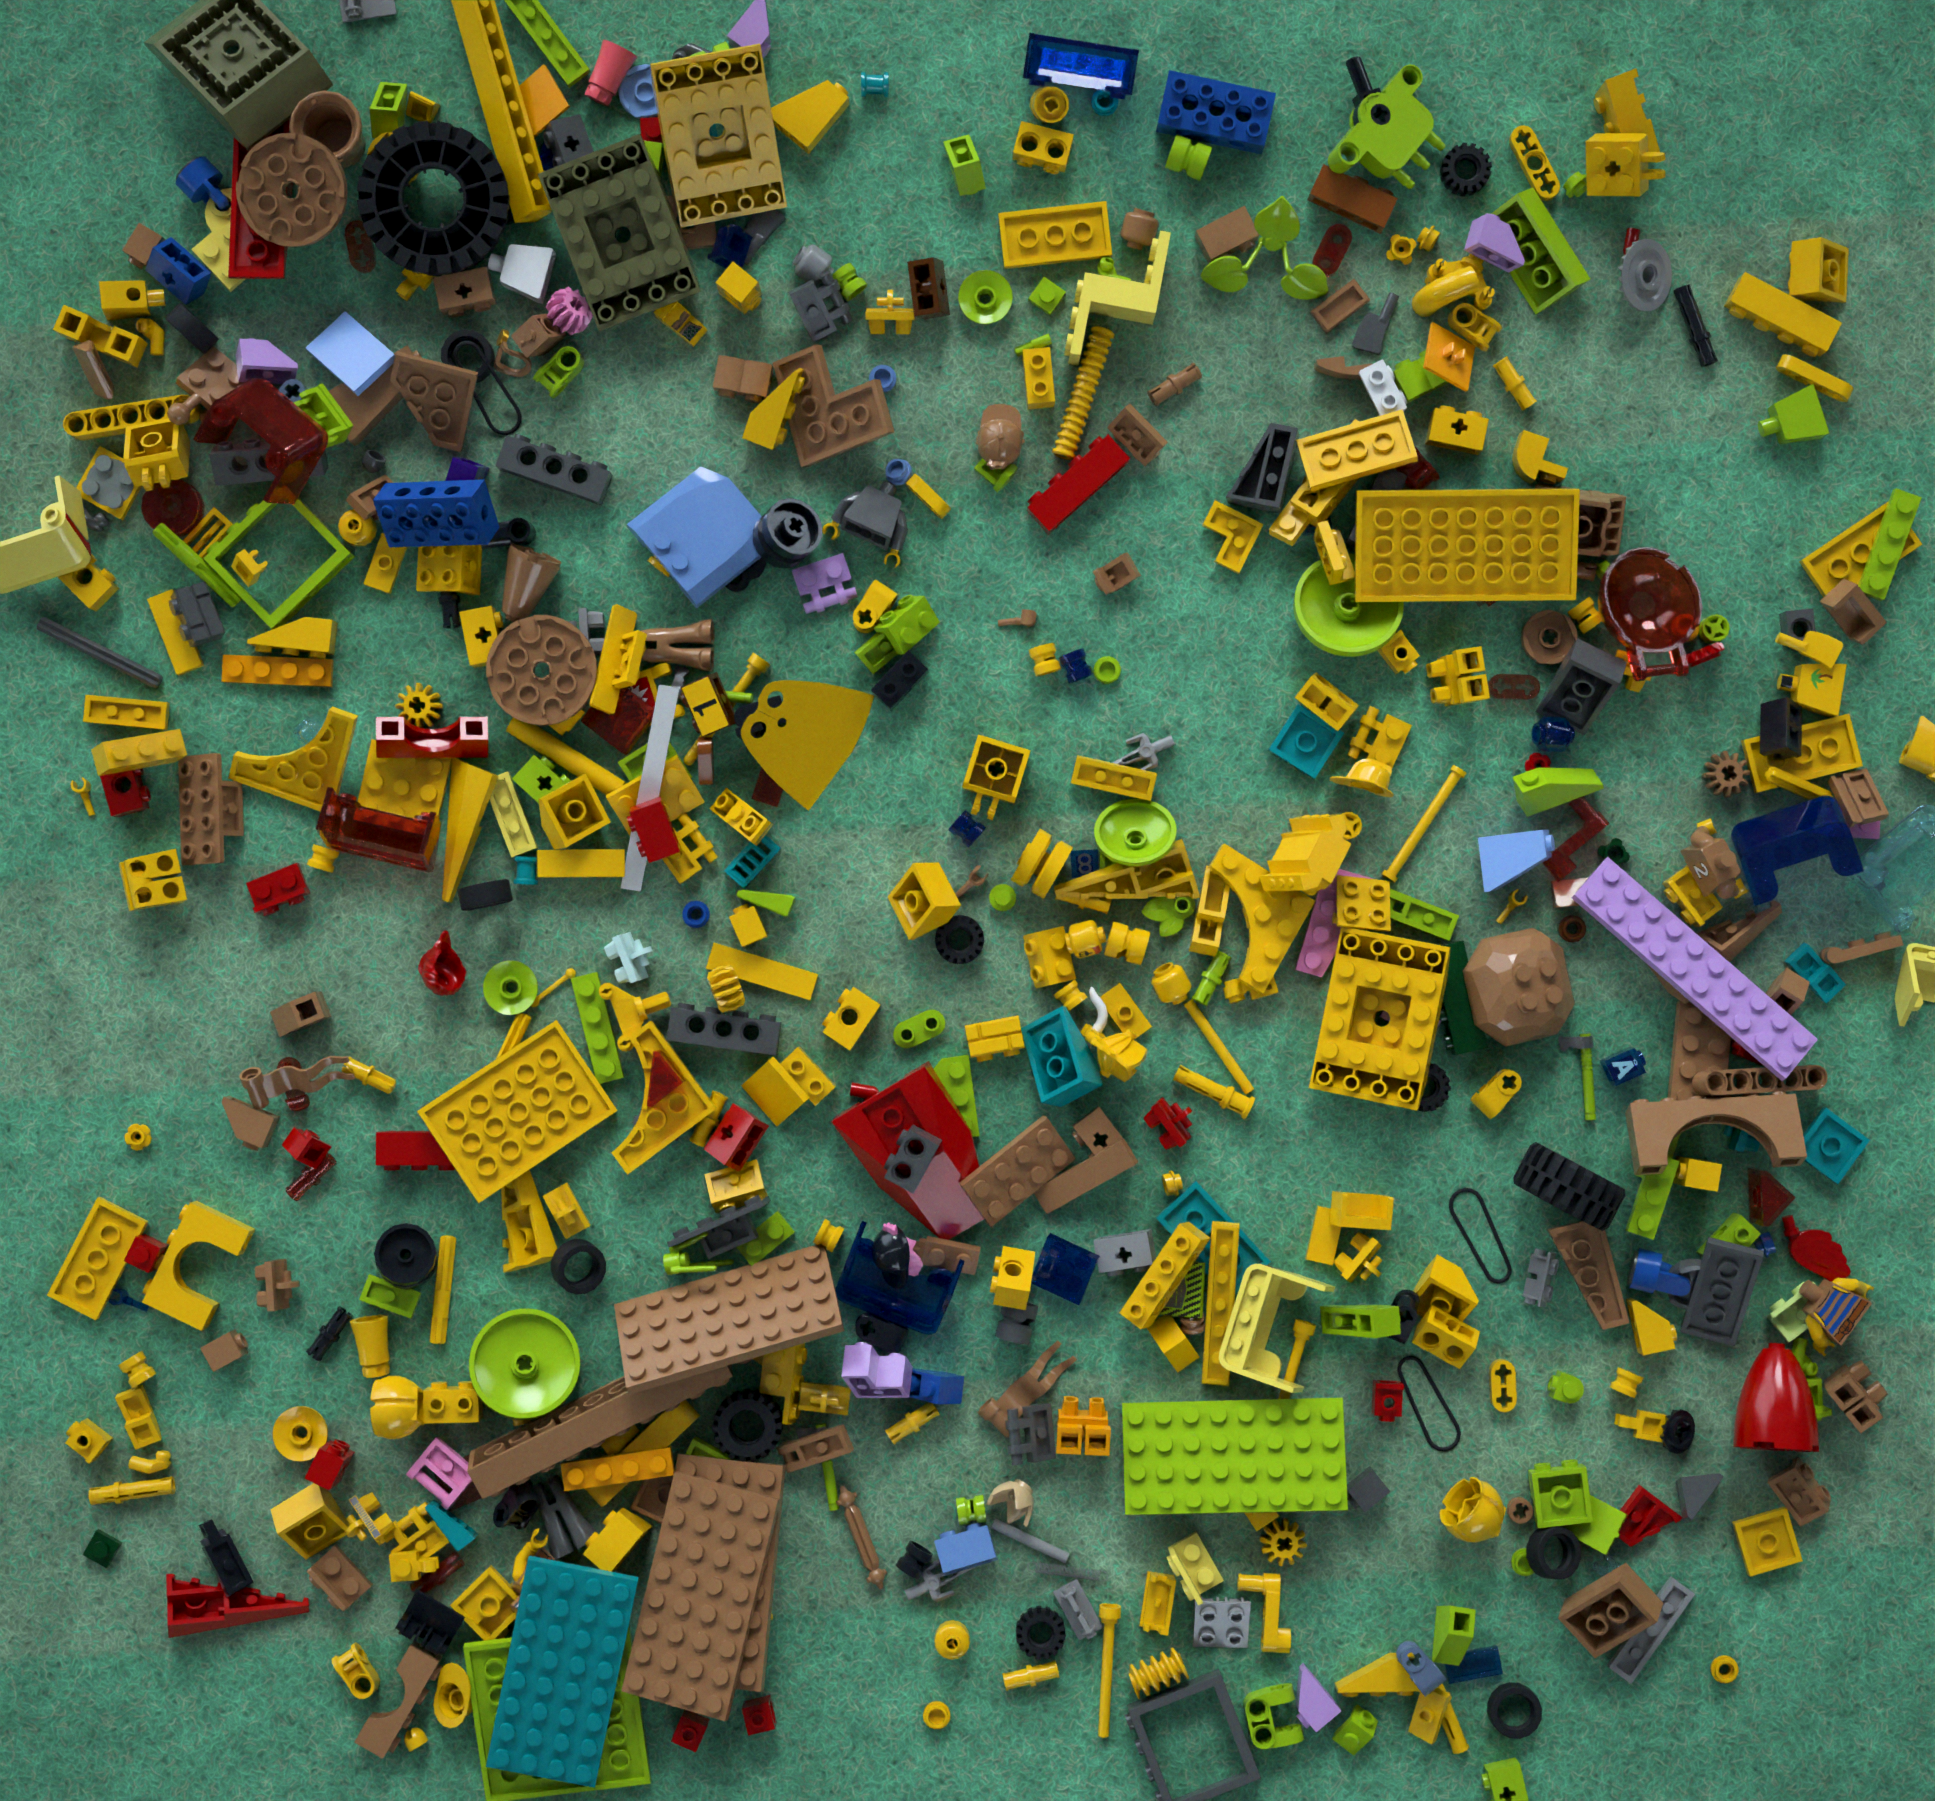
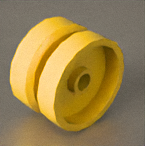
M1039 829L1032 843L1029 842L1019 858L1017 862L1018 867L1011 881L1023 887L1027 885L1032 874H1035L1037 878L1031 887L1032 893L1044 899L1073 847L1063 841H1059L1056 843L1051 854L1046 852L1052 841V835Z

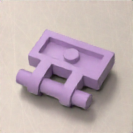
M843 553L792 570L800 597L811 594L813 601L803 604L806 614L814 611L820 613L825 611L826 607L838 603L844 605L848 603V600L858 597L855 587L846 590L843 588L842 583L852 580ZM832 586L835 587L836 593L821 598L820 590Z

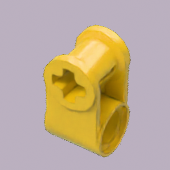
M1469 303L1457 305L1448 315L1449 327L1482 351L1489 349V342L1496 332H1500L1502 329L1499 322L1485 315ZM1457 312H1463L1467 315L1468 322L1466 324L1460 323L1457 320Z
M875 579L853 612L855 628L861 633L874 631L873 627L880 622V617L892 608L899 594ZM867 614H870L871 622L869 623L865 621L863 624H861L859 616L862 615L865 617Z
M1501 1069L1478 1090L1479 1094L1476 1092L1471 1097L1470 1101L1491 1120L1519 1091L1522 1085L1521 1077L1515 1071ZM1504 1076L1509 1078L1513 1076L1511 1079L1512 1087H1502L1505 1083L1502 1080Z
M357 1642L353 1643L351 1649L341 1656H334L331 1659L336 1672L341 1676L356 1698H368L379 1688V1675ZM351 1658H354L353 1661H351L350 1663H347L348 1660H350ZM360 1678H366L370 1681V1690H365L360 1686Z

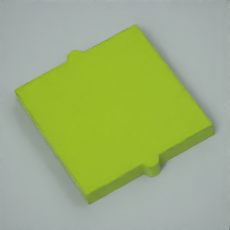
M1590 1495L1593 1522L1566 1525L1565 1528L1572 1531L1579 1541L1607 1555L1615 1539L1620 1537L1619 1531L1627 1514Z

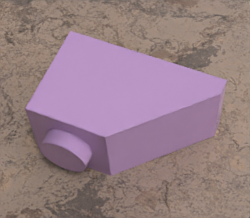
M754 0L728 33L727 38L729 44L734 48L760 43L763 58L771 49L766 0Z
M1488 213L1472 221L1464 248L1466 252L1508 273L1524 265V257L1509 224L1501 221L1498 216Z
M239 339L235 355L239 382L283 384L289 379L296 378L298 364L268 340Z
M1302 1663L1299 1666L1296 1707L1300 1713L1296 1716L1306 1729L1311 1726L1315 1732H1318L1337 1716L1341 1709L1306 1665Z

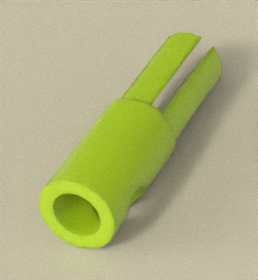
M1046 334L1015 347L1014 352L1019 357L1022 355L1023 349L1042 348L1052 344L1049 334Z

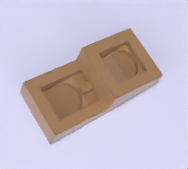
M1344 356L1317 359L1314 369L1335 378L1361 380L1359 371L1372 364L1345 367Z

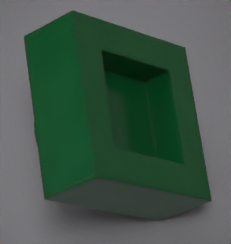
M98 1529L95 1531L83 1556L107 1568L110 1566L122 1542Z

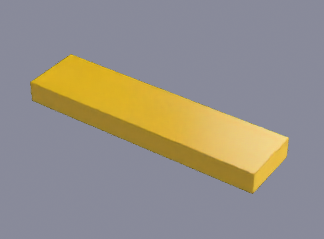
M715 942L713 943L706 969L714 970V968L731 965L739 979L807 1000L812 998L819 975Z

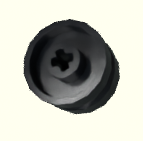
M792 498L779 500L756 522L753 529V543L757 553L772 566L784 569L797 566L818 547L822 539V524L818 514L810 505Z
M408 1223L394 1225L386 1230L378 1239L374 1252L376 1266L383 1279L393 1287L405 1290L418 1288L429 1281L436 1270L438 1261L436 1247L429 1233L418 1225ZM409 1252L410 1258L407 1260L402 1259L405 1253Z

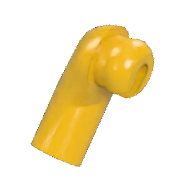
M150 318L138 319L136 329L150 340V355L164 356V330Z
M165 1450L157 1451L156 1459L151 1460L132 1456L128 1464L129 1469L147 1474L167 1469L171 1464V1461H169L171 1453Z

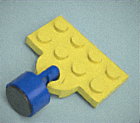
M199 156L189 161L176 176V185L193 203L202 200L206 204L205 218L211 233L191 250L227 290L232 292L246 280L228 277L232 188L221 190L218 185L223 178L222 173L205 156Z

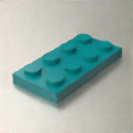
M1196 1180L1155 1217L1171 1235L1179 1223L1190 1222L1210 1238L1212 1221L1235 1223ZM1241 1229L1239 1231L1235 1295L1239 1291L1244 1272L1250 1265H1268L1271 1262ZM1211 1239L1196 1259V1262H1205V1272L1209 1274Z

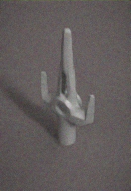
M1142 733L1126 740V744L1140 741V747L1112 763L1125 766L1141 760H1147L1149 764L1141 769L1149 771L1158 767V759L1155 753L1172 747L1175 743L1171 735L1151 743L1148 736ZM1137 753L1140 755L1137 758L1124 762L1125 759Z
M936 1560L922 1567L923 1573L921 1575L924 1582L904 1591L908 1600L929 1592L932 1599L939 1602L955 1594L953 1590L940 1594V1588L973 1568L956 1572L955 1575L941 1581L940 1578L945 1576L943 1572L934 1575L930 1571L940 1564V1560Z

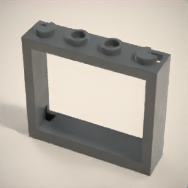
M1219 1669L1127 1704L1129 1713L1125 1714V1718L1130 1730L1136 1729L1139 1739L1134 1741L1140 1756L1146 1755L1149 1764L1144 1767L1150 1782L1156 1781L1159 1790L1155 1792L1157 1801H1205L1261 1779ZM1214 1687L1246 1771L1172 1799L1140 1715Z

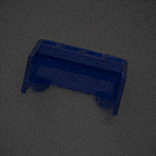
M1029 33L1023 78L1029 79V85L1044 87L1045 81L1109 91V97L1125 100L1126 94L1132 95L1139 50Z
M862 1221L835 1288L838 1300L926 1335L935 1334L953 1296L965 1261L959 1260L954 1273L945 1268L933 1269L928 1277L920 1273L915 1277L908 1275V1281L904 1288H892L884 1280L882 1271L874 1263L872 1257L874 1241L862 1238L867 1222Z

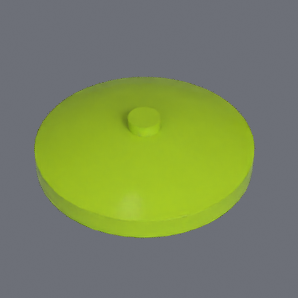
M1348 553L1355 571V554ZM1320 559L1312 564L1301 576L1294 594L1293 610L1300 630L1315 646L1334 655L1356 657L1377 651L1393 638L1403 616L1404 602H1355V579L1329 585Z
M515 1309L493 1318L478 1333L469 1356L470 1379L478 1397L492 1411L501 1416L516 1420L540 1418L558 1409L572 1394L580 1372V1353L571 1331L555 1316L537 1309Z

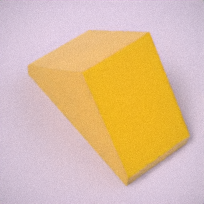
M1163 1315L1154 1321L1151 1327L1147 1328L1177 1373L1200 1357L1172 1316Z

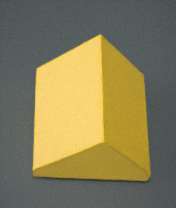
M411 91L409 93L406 115L420 122L428 121L432 123L440 104Z

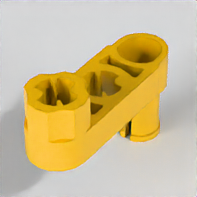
M1238 1573L1237 1591L1262 1592V1595H1264L1261 1652L1290 1653L1291 1629L1278 1628L1280 1574L1246 1575Z

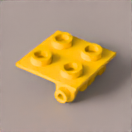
M1337 875V913H1333L1332 923L1337 924L1338 927L1390 932V881Z

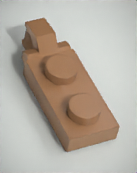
M927 1236V1239L920 1238L919 1241H916L913 1247V1251L921 1258L923 1265L971 1275L976 1273L981 1249L979 1246Z

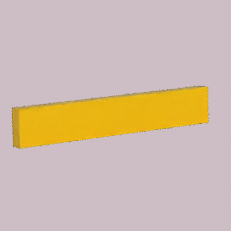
M1212 1221L1202 1384L1229 1386L1230 1371L1220 1364L1219 1352L1235 1304L1240 1223Z

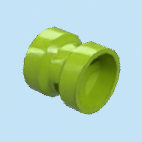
M852 263L845 264L832 275L833 279L838 281L841 295L846 301L852 300L867 287L865 280L857 276L856 269Z
M975 1495L973 1499H966L965 1497L956 1498L959 1526L968 1525L971 1521H976L977 1523L987 1522L983 1495Z

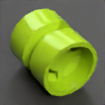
M1177 134L1165 168L1177 173L1184 169L1189 177L1201 181L1213 147L1199 142L1196 145H1192L1190 138Z

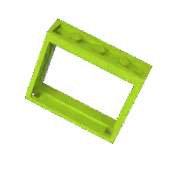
M281 483L279 486L277 484L272 486L267 491L266 498L260 504L256 503L251 506L246 512L247 517L240 523H234L226 531L227 536L221 542L213 543L207 549V555L203 558L272 630L285 625L356 557L284 483ZM285 497L337 551L270 615L219 560Z

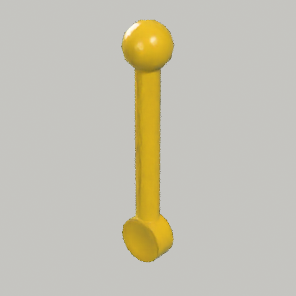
M573 968L567 969L564 976L536 997L531 1007H537L540 1004V1000L567 979L574 978L576 971Z

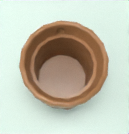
M324 90L311 93L299 101L291 114L290 133L305 135L324 144L337 157L343 170L345 167L358 163L364 154L366 142L362 133L363 127L359 111L351 100L338 92Z

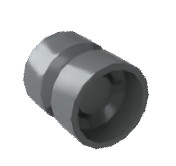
M1028 1302L1026 1310L1002 1306L1000 1313L1004 1317L998 1321L995 1336L1006 1341L1029 1345L1033 1332L1030 1323L1035 1322L1038 1306Z

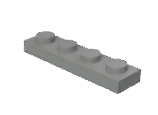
M1670 1576L1657 1594L1658 1598L1663 1602L1657 1623L1624 1641L1607 1666L1632 1684L1695 1594Z

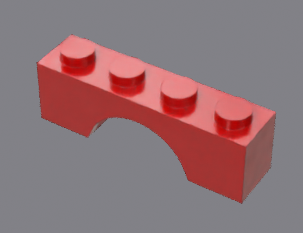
M376 717L377 758H488V717H459L452 725L439 729H425L414 726L405 717Z

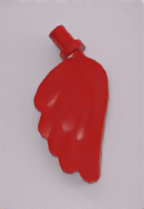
M1793 1215L1782 1217L1785 1228L1783 1233L1785 1237L1789 1238L1788 1252L1795 1262L1831 1282L1836 1278H1846L1850 1275L1851 1270L1846 1264L1847 1259L1842 1253V1247L1840 1244L1832 1241V1236L1829 1232L1819 1229L1799 1231V1228L1795 1225Z

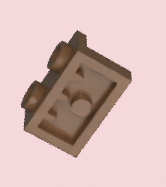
M1128 404L1107 427L1114 437L1144 466L1153 461L1168 443L1131 404Z
M1799 1457L1793 1459L1790 1467L1768 1479L1767 1483L1800 1527L1829 1511L1830 1493L1825 1486L1818 1484L1811 1467L1807 1463L1803 1464Z
M336 1544L307 1570V1573L310 1575L308 1577L310 1582L316 1588H322L328 1595L329 1603L336 1609L340 1608L343 1612L373 1585Z

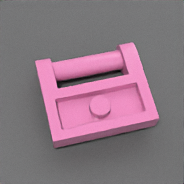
M436 1437L406 1473L411 1480L416 1479L442 1502L441 1506L447 1511L472 1482L467 1472L468 1462L440 1437ZM425 1465L453 1489L450 1494L422 1471Z

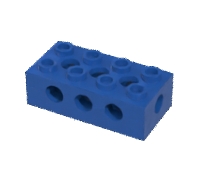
M1169 70L1156 132L1173 136L1179 134L1191 140L1262 155L1276 93ZM1190 103L1194 105L1195 109L1186 110L1183 104ZM1217 109L1222 115L1214 116L1209 110ZM1245 115L1248 121L1241 122L1236 116Z
M485 479L385 483L373 499L389 547L488 545L500 528Z

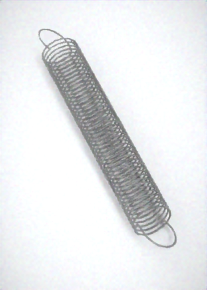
M1037 1562L1035 1563V1564H1036V1567H1037V1569H1038V1570L1036 1571V1573H1042V1572H1043L1044 1574L1047 1573L1048 1575H1049V1574H1051V1575L1054 1574V1575H1058V1576H1064V1575H1065L1066 1577L1069 1576V1577H1073V1578L1076 1577V1578H1080V1579H1086V1578H1087L1088 1580L1091 1579V1580H1095V1581L1098 1580V1581H1099L1095 1569H1094V1573H1095L1096 1579H1095V1577H1094V1575H1093V1573H1092V1569H1090L1091 1574H1092V1578H1091L1088 1569H1086V1570H1087V1573H1088L1089 1577H1087L1086 1572H1085V1569L1083 1568V1571H1084V1574H1085V1578H1084V1576H1083V1574H1082V1571H1081V1568H1079L1080 1573H1081V1575H1082V1576L1080 1577L1077 1567H1075V1568H1076V1571H1077V1574H1078L1077 1576H1076V1573H1075V1571H1074V1567H1072V1570H1073V1572H1074V1576H1073V1574H1072V1572H1071V1569H1070V1566H1068L1069 1571H1070V1575H1069L1066 1566H1064V1567H1065V1570H1066L1067 1574H1065L1064 1569H1063V1566L1061 1565V1568H1062V1571H1063V1575H1062V1573H1061V1571H1060V1568H1059V1565H1057L1058 1570H1059V1572H1060V1573L1058 1574L1055 1564H1053V1565H1054V1568H1055V1571H1056V1572H1054V1570H1053V1568H1052V1564H1050V1567H1051V1569H1052V1573H1051V1571H1050L1049 1566H1048L1047 1563H1046V1565H1047V1568H1048V1570H1049L1048 1572H1047V1570H1046V1568H1045L1044 1563H1042V1564H1043V1567H1044L1045 1571H1043L1042 1566H1041V1563L1039 1562V1565H1040V1568H1041V1572H1040V1570H1039V1567H1038V1565H1037Z

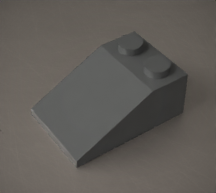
M1577 638L1561 663L1535 712L1585 735L1620 685L1627 662Z

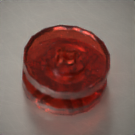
M181 479L171 480L170 487L163 488L160 482L154 483L153 490L145 491L142 497L141 510L144 519L153 529L160 523H164L178 537L189 534L204 517L205 505L202 495L193 485ZM174 502L177 504V507L173 508V512H171L168 508L173 506Z

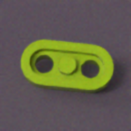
M937 1010L924 1011L899 1023L893 1032L894 1041L902 1048H912L941 1034L945 1028V1018ZM929 1018H934L937 1021V1026L933 1029L928 1028L926 1025ZM905 1029L912 1032V1037L909 1040L902 1038L901 1034Z

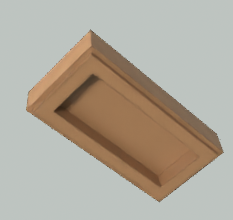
M1352 279L1310 313L1327 334L1370 302V298L1356 280Z

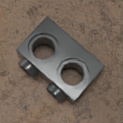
M912 1125L909 1131L903 1129L896 1142L900 1146L897 1154L891 1153L883 1167L888 1170L884 1178L914 1194L942 1140L915 1125ZM910 1141H921L924 1150L920 1152L913 1150ZM898 1165H908L911 1169V1174L907 1176L902 1175L898 1171Z

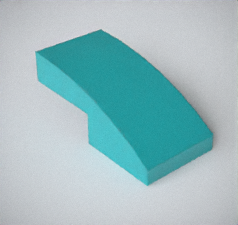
M1807 943L1801 944L1784 961L1796 974L1810 982L1808 987L1824 1003L1829 1002L1846 985L1832 967L1825 964Z

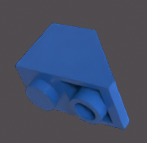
M912 1368L909 1397L934 1404H961L964 1376L949 1372Z

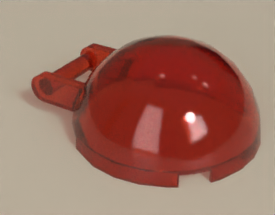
M1638 547L1627 550L1619 555L1606 569L1598 591V610L1602 622L1610 635L1625 646L1632 676L1635 681H1644L1647 677L1675 674L1677 677L1687 676L1689 665L1683 643L1689 640L1695 628L1700 625L1703 609L1700 590L1685 565L1679 567L1668 558L1671 555L1670 553L1653 547ZM1669 651L1671 664L1646 666L1643 653L1659 654Z

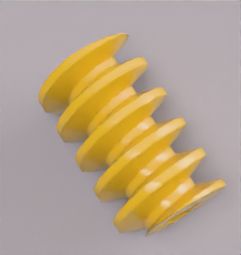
M1173 1647L1170 1648V1657H1167L1163 1651L1160 1652L1159 1662L1153 1656H1150L1149 1666L1143 1660L1139 1661V1670L1133 1664L1129 1665V1677L1138 1699H1140V1690L1146 1696L1150 1695V1686L1159 1692L1161 1690L1160 1682H1163L1167 1688L1171 1687V1678L1178 1684L1181 1683L1182 1673L1188 1680L1190 1679L1180 1653Z

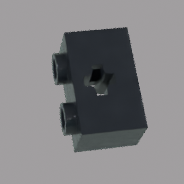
M908 650L871 689V693L892 711L929 672L928 668Z

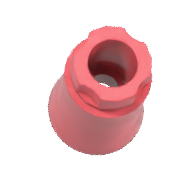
M603 40L597 62L588 81L590 84L585 91V96L601 105L609 106L612 97L616 95L637 56L613 42Z

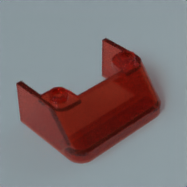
M251 378L213 402L193 440L199 443L211 444L227 441L240 418L271 445L266 454L265 462L268 470L276 477L263 500L266 503L295 504L327 447V432L270 382L261 378Z
M327 788L316 825V831L327 847L339 852L423 872H433L441 829V822L436 812H421V815H415L414 818L364 807L356 801V796L347 793H341L338 796L333 788Z

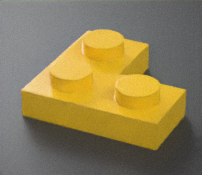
M1215 500L1202 525L1226 538L1214 562L1239 574L1264 524Z

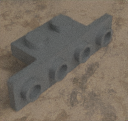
M759 1195L744 1201L745 1207L737 1210L735 1206H732L720 1212L722 1217L713 1220L709 1216L696 1223L697 1228L690 1231L688 1227L679 1229L672 1233L674 1238L667 1242L668 1247L707 1231L708 1235L700 1239V1242L708 1259L756 1239L759 1235L749 1212L765 1206L771 1200L769 1196L760 1199Z

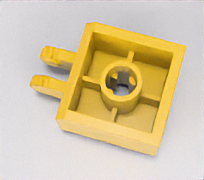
M1596 133L1585 141L1587 196L1640 197L1649 190V180L1666 178L1665 170L1648 169V162L1659 163L1664 161L1665 153L1648 152V135L1645 133Z
M168 418L126 427L123 460L134 487L144 486L146 491L153 490L154 483L160 482L161 486L166 488L170 487L171 480L188 477L190 439L184 425L173 424Z
M978 734L962 785V789L977 793L971 814L977 815L983 795L993 798L987 812V819L990 820L994 818L999 800L1014 805L1031 750ZM995 763L1001 764L1000 769H1004V773L998 774L997 777L992 776V772L988 771L989 766L994 767Z

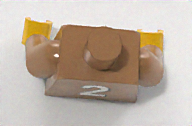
M1709 818L1697 823L1698 828L1690 837L1692 845L1680 852L1703 896L1706 897L1717 891L1720 898L1728 899L1734 897L1737 899L1749 892L1741 878L1735 880L1741 874V870L1736 862L1734 852L1730 851L1723 838H1713L1710 836L1717 833L1712 819Z

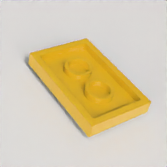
M675 755L666 760L659 797L661 796L672 822L705 803L679 757ZM642 775L606 795L608 802L629 836L631 835V829L626 817L630 816V807L635 806L637 803Z

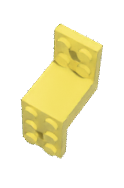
M1160 230L1158 239L1153 238L1148 261L1153 262V266L1148 265L1144 283L1085 272L1084 280H1078L1074 302L1079 303V307L1073 306L1069 329L1074 330V334L1068 333L1064 353L1065 356H1069L1068 364L1079 366L1089 313L1153 325L1171 232Z

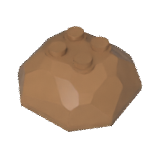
M1534 928L1481 939L1463 970L1474 1025L1504 1046L1557 1035L1575 1005L1563 948Z

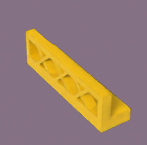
M1355 419L1351 424L1357 423V422H1360V421H1358V420ZM1358 479L1312 492L1308 480H1306L1290 500V503L1309 515L1310 524L1316 527L1317 523L1327 520ZM1317 492L1318 500L1312 507L1301 502L1305 494Z

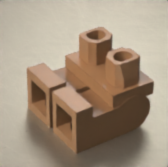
M1862 1360L1849 1367L1844 1364L1823 1382L1827 1393L1840 1409L1844 1411L1845 1415L1860 1433L1883 1418L1879 1411L1878 1403L1888 1395L1878 1380L1866 1389L1861 1384V1381L1872 1374Z

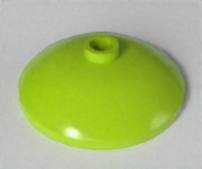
M1136 798L1122 800L1107 807L1097 818L1094 827V838L1100 852L1111 861L1126 866H1143L1162 859L1174 846L1177 835L1175 820L1166 808L1156 802Z

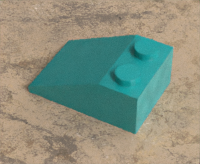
M1061 1006L1021 1028L1041 1103L1063 1107L1103 1085L1096 1059L1065 1006Z

